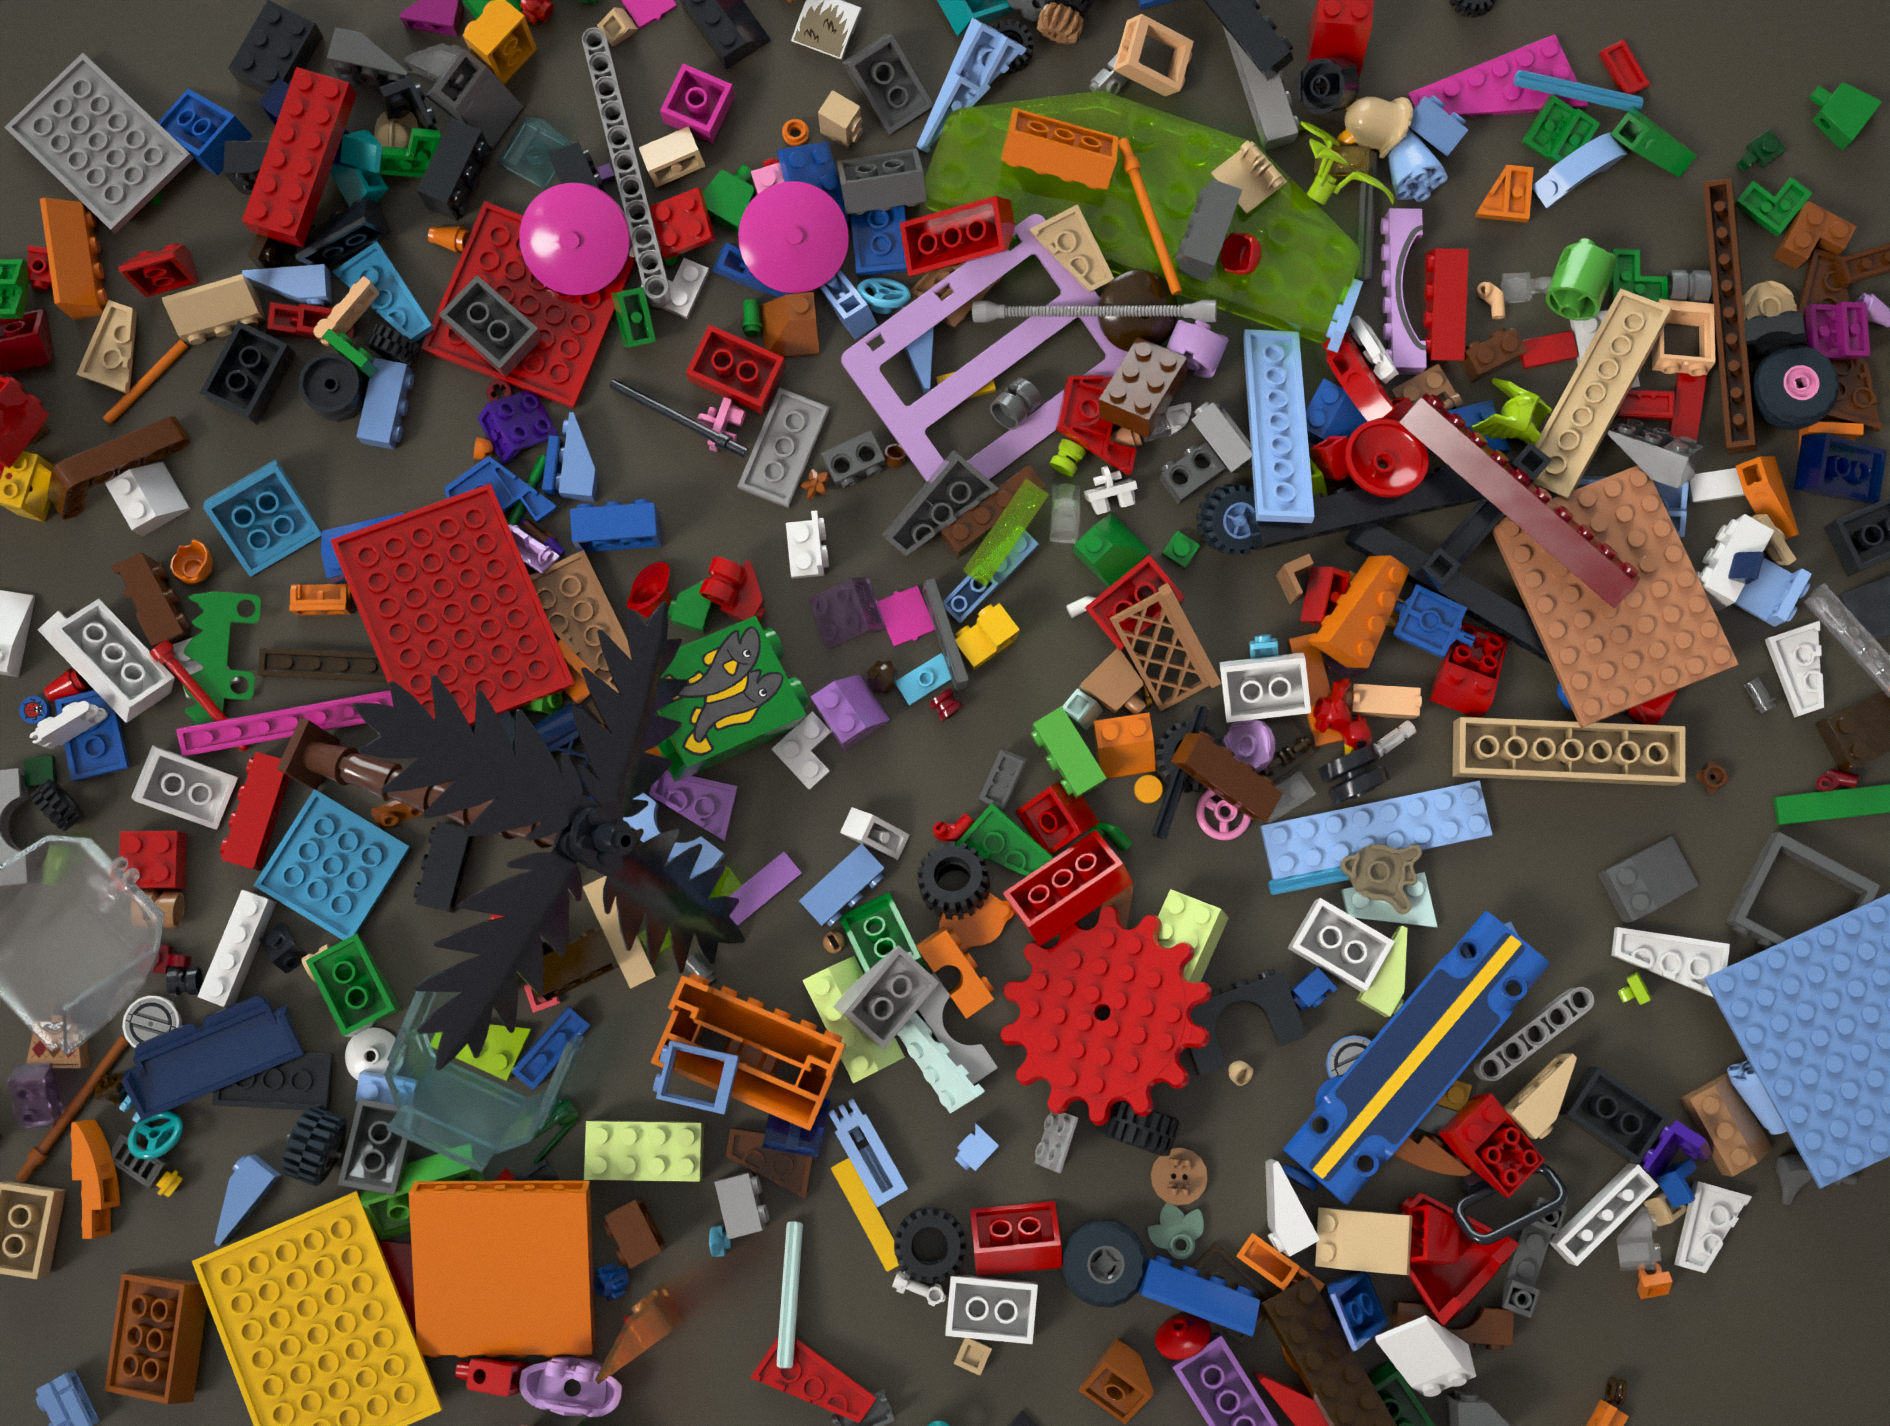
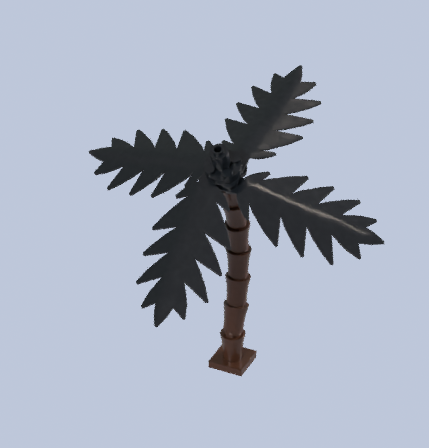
M663 601L657 607L645 625L631 608L626 610V633L631 659L603 630L599 629L597 631L604 658L618 692L588 668L582 667L581 669L599 715L609 730L607 731L577 706L571 707L578 735L596 777L583 765H578L577 769L583 784L595 801L582 795L581 781L566 753L561 754V775L557 763L539 732L521 709L516 710L515 748L513 751L510 740L483 691H476L475 729L473 734L458 704L437 675L431 676L435 720L413 695L394 681L389 682L393 706L377 703H354L353 708L363 720L380 734L379 737L359 748V751L353 747L337 746L339 739L310 720L300 718L277 770L309 789L317 790L323 776L339 785H355L384 801L394 799L421 811L423 818L445 816L467 827L463 831V836L465 837L498 834L508 840L518 837L541 848L554 846L551 853L536 852L508 862L507 867L531 871L517 874L486 887L457 904V907L460 909L505 917L481 922L434 942L433 945L435 947L480 955L434 974L414 987L415 991L462 992L432 1013L417 1029L419 1034L442 1032L437 1050L435 1067L437 1071L442 1070L467 1044L474 1058L480 1056L487 1038L493 1008L508 1032L513 1033L515 1031L518 1006L517 973L537 994L543 993L544 966L540 935L560 957L565 956L569 933L568 890L575 901L579 902L582 899V881L580 871L576 866L577 862L587 869L595 870L607 876L603 887L605 914H610L616 897L619 927L626 951L632 949L646 913L647 952L649 962L652 965L656 962L669 926L673 957L678 973H683L693 935L702 955L710 964L715 962L718 943L734 944L745 942V938L739 928L729 917L739 903V899L729 896L708 899L723 874L725 865L712 867L689 880L702 850V844L688 848L666 864L679 835V829L660 833L637 846L644 830L640 828L633 832L628 822L623 820L624 817H632L640 813L648 806L647 800L633 798L641 795L653 785L672 765L671 759L645 753V751L656 747L681 727V722L654 714L672 701L688 683L685 679L660 678L674 660L682 643L680 638L667 639L668 604L666 601ZM360 753L381 758L419 759L403 770L401 764L372 759L360 755ZM454 780L450 785L445 784L447 781Z

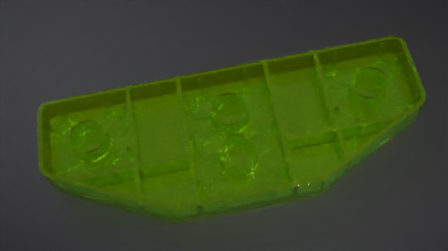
M1102 90L960 108L948 116L924 179L927 201L924 204L929 209L940 212L985 198L999 196L1011 200L1014 223L1017 226L1030 215L1039 214L1045 220H1048L1078 204L1110 271L1121 274L1130 270H1147L1160 275L1166 280L1129 174L1125 173L1122 164L1124 159L1119 145L1117 162L1107 190L1101 188L1091 189L1080 182H1066L1055 175H1041L1032 169L1022 166L1012 167L1006 162L1001 161L1003 145L1013 107L1117 136L1118 141L1122 138H1128L1134 157H1138L1141 169L1139 171L1182 288V292L1178 295L1196 301L1217 300V308L1283 331L1299 332V336L1315 342H1325L1329 339L1326 337L1331 321L1337 323L1332 318L1337 304H1344L1348 290L1351 288L1360 262V250L1356 243L1257 144L1258 149L1283 175L1287 183L1248 214L1237 204L1225 239L1233 232L1248 233L1255 236L1262 245L1261 261L1257 269L1251 272V274L1237 275L1226 272L1223 269L1220 260V250L1211 277L1207 283L1177 272L1180 263L1176 262L1175 259L1202 186L1208 187L1210 179L1216 180L1211 172L1241 150V145L1247 140Z

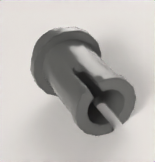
M1758 677L1743 686L1757 706L1754 709L1759 710L1762 714L1776 706L1774 703L1776 699L1775 697L1771 698L1760 680L1761 678Z
M696 952L687 958L686 969L690 973L710 980L708 986H711L718 979L715 976L716 972L714 970L711 971L698 957Z

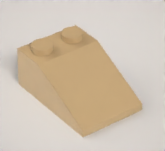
M1557 1054L1503 1107L1528 1138L1537 1139L1539 1137L1542 1139L1552 1131L1553 1127L1551 1124L1557 1119L1577 1060L1574 1054Z
M1318 1207L1317 1235L1320 1240L1316 1244L1315 1266L1410 1275L1412 1216L1337 1207Z

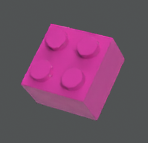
M683 63L660 110L663 123L679 130L689 126L693 136L713 144L735 98L733 85Z

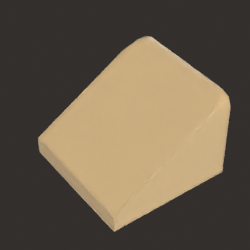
M616 7L597 25L599 29L604 31L607 41L612 47L638 30V27L627 11Z
M1663 1190L1644 1201V1205L1657 1226L1670 1224L1687 1211L1686 1205L1673 1208Z

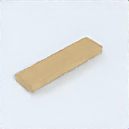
M604 876L583 886V889L630 989H633L657 976L638 935L635 938L632 949L630 951L625 950L619 927L616 897L610 914H605L603 887L607 876Z

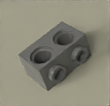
M871 430L821 453L822 461L836 489L841 486L843 489L849 488L858 482V478L865 475L868 477L875 476L883 470L882 467L886 466L885 458ZM864 451H871L875 457L871 461L865 462L860 459V454ZM845 462L850 468L845 473H838L835 470V466L838 463Z
M1207 442L1200 446L1195 443L1184 452L1185 457L1178 462L1173 459L1161 468L1163 472L1159 480L1178 505L1218 478L1225 470V466ZM1198 458L1205 459L1208 462V468H1198L1194 460ZM1182 474L1186 478V483L1178 485L1173 481L1172 476Z

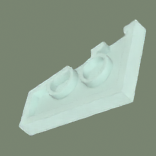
M1425 872L1416 874L1418 879L1416 884L1403 887L1404 893L1411 902V910L1403 915L1397 913L1385 901L1371 900L1363 897L1353 887L1341 890L1345 911L1355 919L1437 927Z

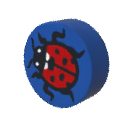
M38 696L27 697L19 707L21 718L33 725H37L40 721L48 718L51 712L49 703Z

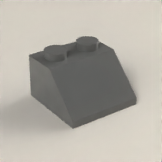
M1458 1389L1455 1390V1394H1446L1447 1426H1510L1489 1403L1479 1398L1478 1394H1472V1390Z

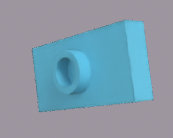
M940 653L896 681V687L908 706L913 705L951 681L943 654Z

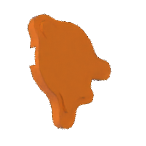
M989 893L988 899H983L984 906L981 909L975 907V914L972 916L969 913L963 914L964 919L958 920V916L953 915L952 920L946 919L945 914H942L939 929L944 927L947 932L953 929L962 942L958 946L962 953L971 947L989 944L1000 935L1005 923L1014 915V911L1008 901H1001Z

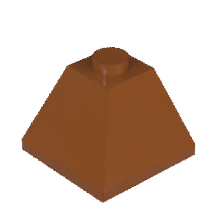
M814 292L786 294L761 305L764 349L784 358L820 354Z
M1117 1338L1103 1352L1078 1389L1079 1392L1123 1424H1126L1154 1393L1141 1356Z

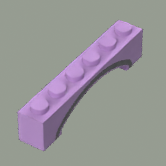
M1389 208L1385 218L1381 219L1380 224L1381 234H1385V244H1382L1381 259L1386 261V270L1382 272V287H1386V297H1383L1382 310L1383 313H1387V323H1384L1383 338L1388 340V350L1386 351L1394 362L1393 365L1398 371V375H1419L1426 369V341L1419 340L1409 322L1403 300L1402 283L1408 251L1412 244H1418L1423 235L1422 209Z

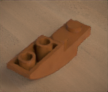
M1411 1133L1393 1154V1156L1406 1163L1431 1172L1455 1176H1468L1471 1173L1465 1167L1466 1163L1455 1155L1454 1152L1450 1155L1442 1149L1444 1144L1431 1134L1429 1137L1419 1135L1414 1142L1412 1140L1414 1135Z

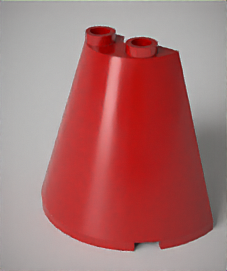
M1421 1192L1414 1199L1409 1196L1399 1207L1402 1211L1400 1215H1407V1208L1431 1205L1455 1220L1452 1208ZM1466 1216L1478 1232L1488 1233L1493 1230ZM1460 1228V1240L1466 1243V1252L1463 1256L1459 1257V1261L1456 1264L1440 1266L1410 1264V1275L1408 1276L1439 1325L1445 1328L1449 1324L1448 1321L1452 1322L1497 1274L1502 1264H1505L1518 1248L1519 1244L1515 1240L1505 1237L1490 1245H1479L1472 1242Z

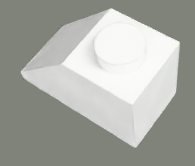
M853 807L840 832L896 860L899 859L909 838L908 833L872 814Z

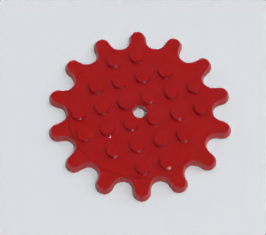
M1113 905L1102 908L1098 923L1092 929L1082 928L1078 921L1060 933L1059 942L1052 948H1045L1042 945L1039 947L1036 942H1031L1025 946L1024 957L1032 966L1030 977L1023 982L1010 981L1003 988L1004 997L1006 1000L1019 1006L1020 1015L1016 1022L1004 1026L1000 1032V1038L1004 1044L1008 1046L1021 1045L1026 1049V1060L1016 1072V1079L1021 1085L1029 1086L1038 1080H1046L1051 1086V1094L1047 1105L1053 1114H1062L1073 1101L1083 1100L1088 1105L1090 1121L1098 1126L1108 1122L1111 1108L1118 1101L1128 1102L1134 1113L1138 1116L1144 1117L1149 1115L1154 1106L1151 1098L1152 1087L1159 1082H1165L1175 1089L1184 1088L1189 1082V1074L1180 1063L1182 1051L1189 1047L1203 1048L1210 1041L1208 1030L1194 1024L1191 1013L1195 1006L1205 1003L1211 998V987L1205 982H1189L1183 974L1184 967L1194 957L1193 946L1188 942H1180L1171 948L1162 947L1158 941V934L1162 923L1156 915L1145 916L1134 929L1124 928L1120 921V911ZM1107 1005L1110 1008V1016L1106 1020L1100 1021L1096 1011Z

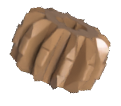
M1055 2L1046 4L1043 10H1041L1037 29L1044 37H1048L1050 41H1055L1058 44L1070 45L1076 43L1081 35L1084 21L1078 11H1074L1071 7H1066L1062 3L1058 5Z

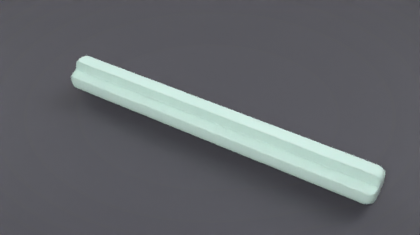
M794 1221L788 1222L786 1225L776 1364L779 1368H792L794 1360L803 1231L802 1223Z

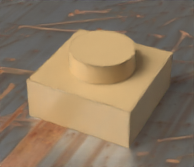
M964 1338L954 1364L980 1376L992 1347L972 1338Z

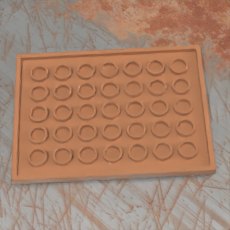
M1638 465L1574 490L1569 500L1561 496L1551 499L1558 507L1564 506L1574 516L1572 519L1580 526L1584 524L1595 533L1594 538L1602 545L1604 543L1610 545L1616 551V557L1623 563L1628 562L1638 570V576L1640 577L1638 584L1614 609L1509 517L1502 518L1491 530L1580 728L1739 665L1653 480Z

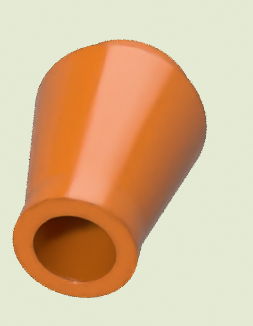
M432 226L428 232V241L456 253H461L469 238L470 231L466 230L463 226Z

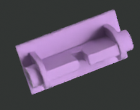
M508 525L524 563L540 574L545 572L560 558V555L552 551L549 546L543 545L522 531L519 526Z

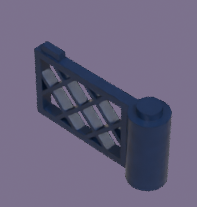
M573 702L533 724L550 753L557 750L567 753L569 758L570 754L586 758L584 767L587 769L589 764L587 755L572 751L574 740L579 737L571 709L572 706H575ZM581 704L577 705L578 708L585 712ZM569 743L568 750L561 748ZM585 796V797H587V798H589V799L595 801L592 797Z

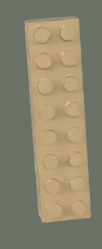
M1460 717L1453 721L1452 777L1677 786L1685 783V726L1593 723L1580 728L1578 722Z

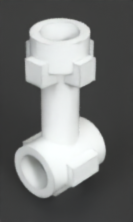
M898 1270L892 1287L897 1289V1292L903 1294L905 1289L922 1295L927 1298L928 1304L931 1306L945 1301L946 1294L941 1284L935 1283V1285L928 1286L911 1279L905 1271L901 1272Z

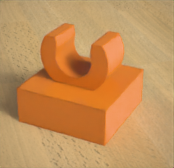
M1655 1263L1653 1266L1654 1274L1648 1275L1644 1267L1640 1266L1638 1271L1640 1280L1637 1287L1640 1299L1669 1294L1673 1282L1669 1271L1662 1272L1661 1266Z

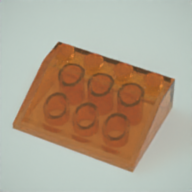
M656 1289L631 1308L633 1314L627 1318L596 1376L595 1381L597 1384H600L672 1332L684 1319V1316L665 1289L660 1293Z

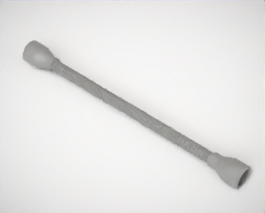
M986 300L973 301L972 318L974 323H987L1008 316L1085 317L1086 315V317H1092L1093 315V317H1099L1100 315V317H1106L1107 315V317H1113L1114 315V317H1120L1121 315V317H1127L1128 315L1129 317H1134L1135 315L1137 317L1139 315L1141 317L1142 315L1144 317L1146 315V317H1152L1153 315L1154 317H1159L1160 315L1161 317H1166L1167 315L1169 317L1171 315L1173 317L1174 315L1176 317L1178 315L1179 317L1193 318L1201 322H1216L1217 300H1200L1192 304L1178 305V307L1176 305H1171V307L1169 305L1167 307L1166 305L1164 307L1162 305L1160 307L1158 305L1153 307L1151 305L1146 307L1144 305L1139 307H1008Z

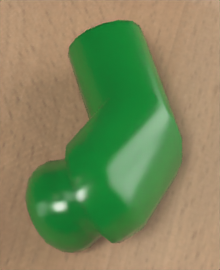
M1099 821L1100 823L1090 829V833L1096 830L1102 838L1104 836L1109 837L1121 852L1127 850L1132 845V842L1118 826Z

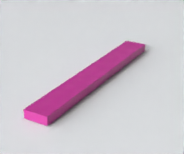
M381 691L178 728L176 730L181 755L183 757L292 737L300 718L310 720L323 730L364 724L366 722L353 708V704L377 703L393 706L391 691Z

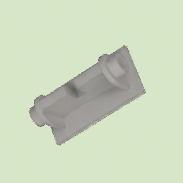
M1118 53L1107 64L1108 68L1112 69V71L1109 72L1103 68L1091 79V84L1089 85V88L1095 94L1100 91L1105 104L1130 79L1113 70Z

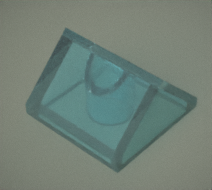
M524 117L499 158L498 164L545 189L555 173L548 153L572 143L544 119Z

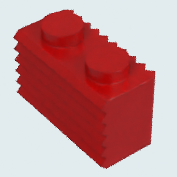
M1311 567L1300 621L1316 627H1322L1321 623L1327 615H1331L1338 604L1336 602L1339 597L1347 593L1351 574L1334 567Z

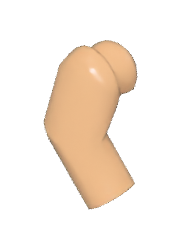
M1490 282L1480 283L1477 287V293L1481 299L1491 305L1492 319L1505 318L1504 293Z

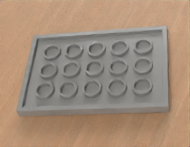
M84 53L74 60L4 127L115 234L193 159L192 155Z

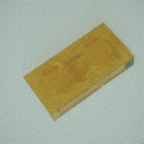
M1332 146L1331 150L1340 154L1349 165L1347 167L1342 163L1334 161L1328 174L1331 176H1349L1352 172L1359 171L1369 175L1370 146ZM1315 158V176L1318 174L1323 158Z

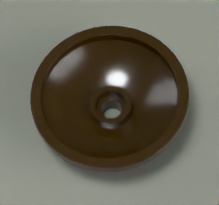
M1130 270L1116 276L1105 287L1098 303L1099 307H1139L1143 305L1145 307L1147 305L1152 307L1154 305L1159 307L1161 305L1163 307L1164 305L1166 307L1168 305L1170 307L1171 305H1176L1178 307L1176 296L1171 294L1167 281L1160 275L1147 270ZM1099 315L1098 317L1100 329L1106 339L1115 347L1129 352L1137 337L1160 346L1170 336L1177 321V316L1175 317L1174 315L1173 317L1171 315L1169 317L1167 315L1166 317H1161L1160 315L1159 317H1154L1152 315V317L1145 316L1144 318L1139 317V315L1137 317L1135 315L1134 317H1129L1128 315L1127 317H1121V315L1120 317H1114V315L1113 317H1107V315L1106 317H1100Z

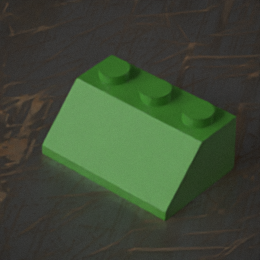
M1062 706L1033 723L1032 728L1034 731L1030 734L1038 747L1044 746L1049 755L1045 758L1053 771L1059 770L1063 777V780L1060 781L1061 785L1068 795L1073 793L1077 799L1105 782L1106 776Z

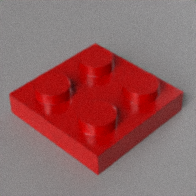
M694 188L649 206L661 253L665 259H670L715 241L705 199L700 188Z

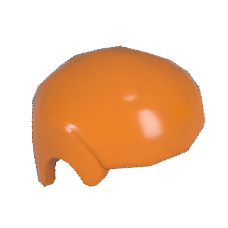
M192 540L190 545H180L178 547L177 553L171 559L170 569L177 580L186 584H196L202 582L211 574L214 561L209 549L203 543Z

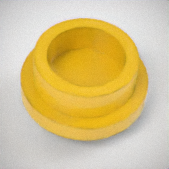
M174 1170L172 1173L166 1171L156 1184L160 1188L157 1192L158 1195L164 1194L169 1197L183 1179L177 1175L179 1173L177 1170Z

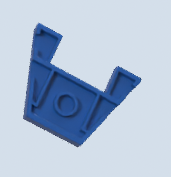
M487 456L444 487L446 498L448 499L491 483L503 513L522 501L538 523L559 509L554 503L490 456Z

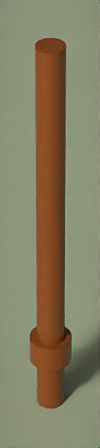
M121 1035L38 1147L34 1146L27 1155L28 1160L15 1176L18 1181L25 1183L38 1165L42 1166L48 1158V1151L95 1090L94 1087L101 1082L102 1077L107 1074L128 1046L129 1042L125 1036Z

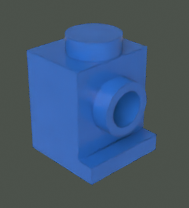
M1317 967L1313 968L1300 980L1290 992L1293 995L1295 1005L1301 1011H1304L1311 1005L1316 1008L1327 998L1324 994L1326 991L1332 993L1338 988Z

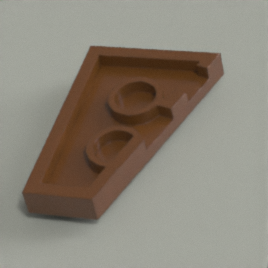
M730 1128L726 1157L806 1199L815 1141L799 1139L797 1150L785 1148L787 1137Z

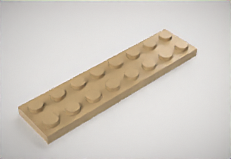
M1620 288L1541 432L1540 440L1535 443L1538 449L1552 459L1532 483L1537 489L1542 487L1551 495L1561 496L1569 500L1672 313L1671 307Z

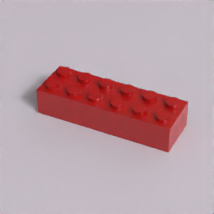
M296 67L242 222L250 232L304 247L357 96L349 82Z

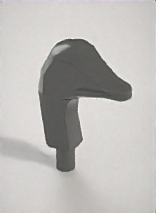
M1791 1153L1776 1159L1775 1169L1782 1189L1781 1201L1784 1205H1790L1799 1189L1813 1177L1800 1153ZM1851 1174L1833 1183L1838 1186L1840 1183L1855 1185L1857 1176Z

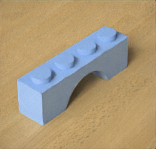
M642 793L633 799L647 800L648 806L640 813L632 817H624L623 820L628 822L631 829H643L644 833L640 840L645 842L661 832L657 824L659 804ZM701 836L686 843L675 842L667 860L670 862L688 848L702 844V850L690 875L691 879L712 867L718 866L726 856Z

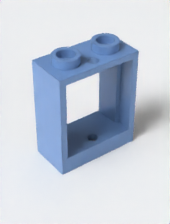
M670 1041L669 1046L664 1045L661 1052L660 1062L664 1063L662 1075L657 1074L654 1081L653 1091L657 1092L656 1099L726 1114L740 1056ZM678 1050L725 1061L715 1103L668 1092Z

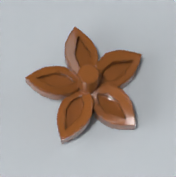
M812 469L809 473L810 481L800 484L802 488L808 490L807 499L809 501L815 496L816 492L820 494L827 493L825 484L829 481L830 474L828 472L818 474Z

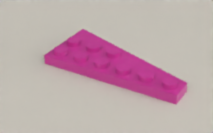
M1554 34L1408 93L1407 98L1412 103L1414 109L1423 96L1430 99L1434 95L1445 104L1443 110L1450 116L1453 112L1459 116L1478 117V115L1492 114V116L1534 113L1541 110L1549 95L1554 94L1515 86L1514 76L1518 70L1577 82V79ZM1555 95L1572 108L1581 110L1588 107L1586 101Z

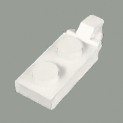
M1358 315L1354 316L1349 321L1354 329L1351 334L1359 345H1364L1366 348L1363 352L1365 357L1371 364H1375L1374 373L1387 384L1388 381L1399 374L1393 365L1394 362L1371 326Z

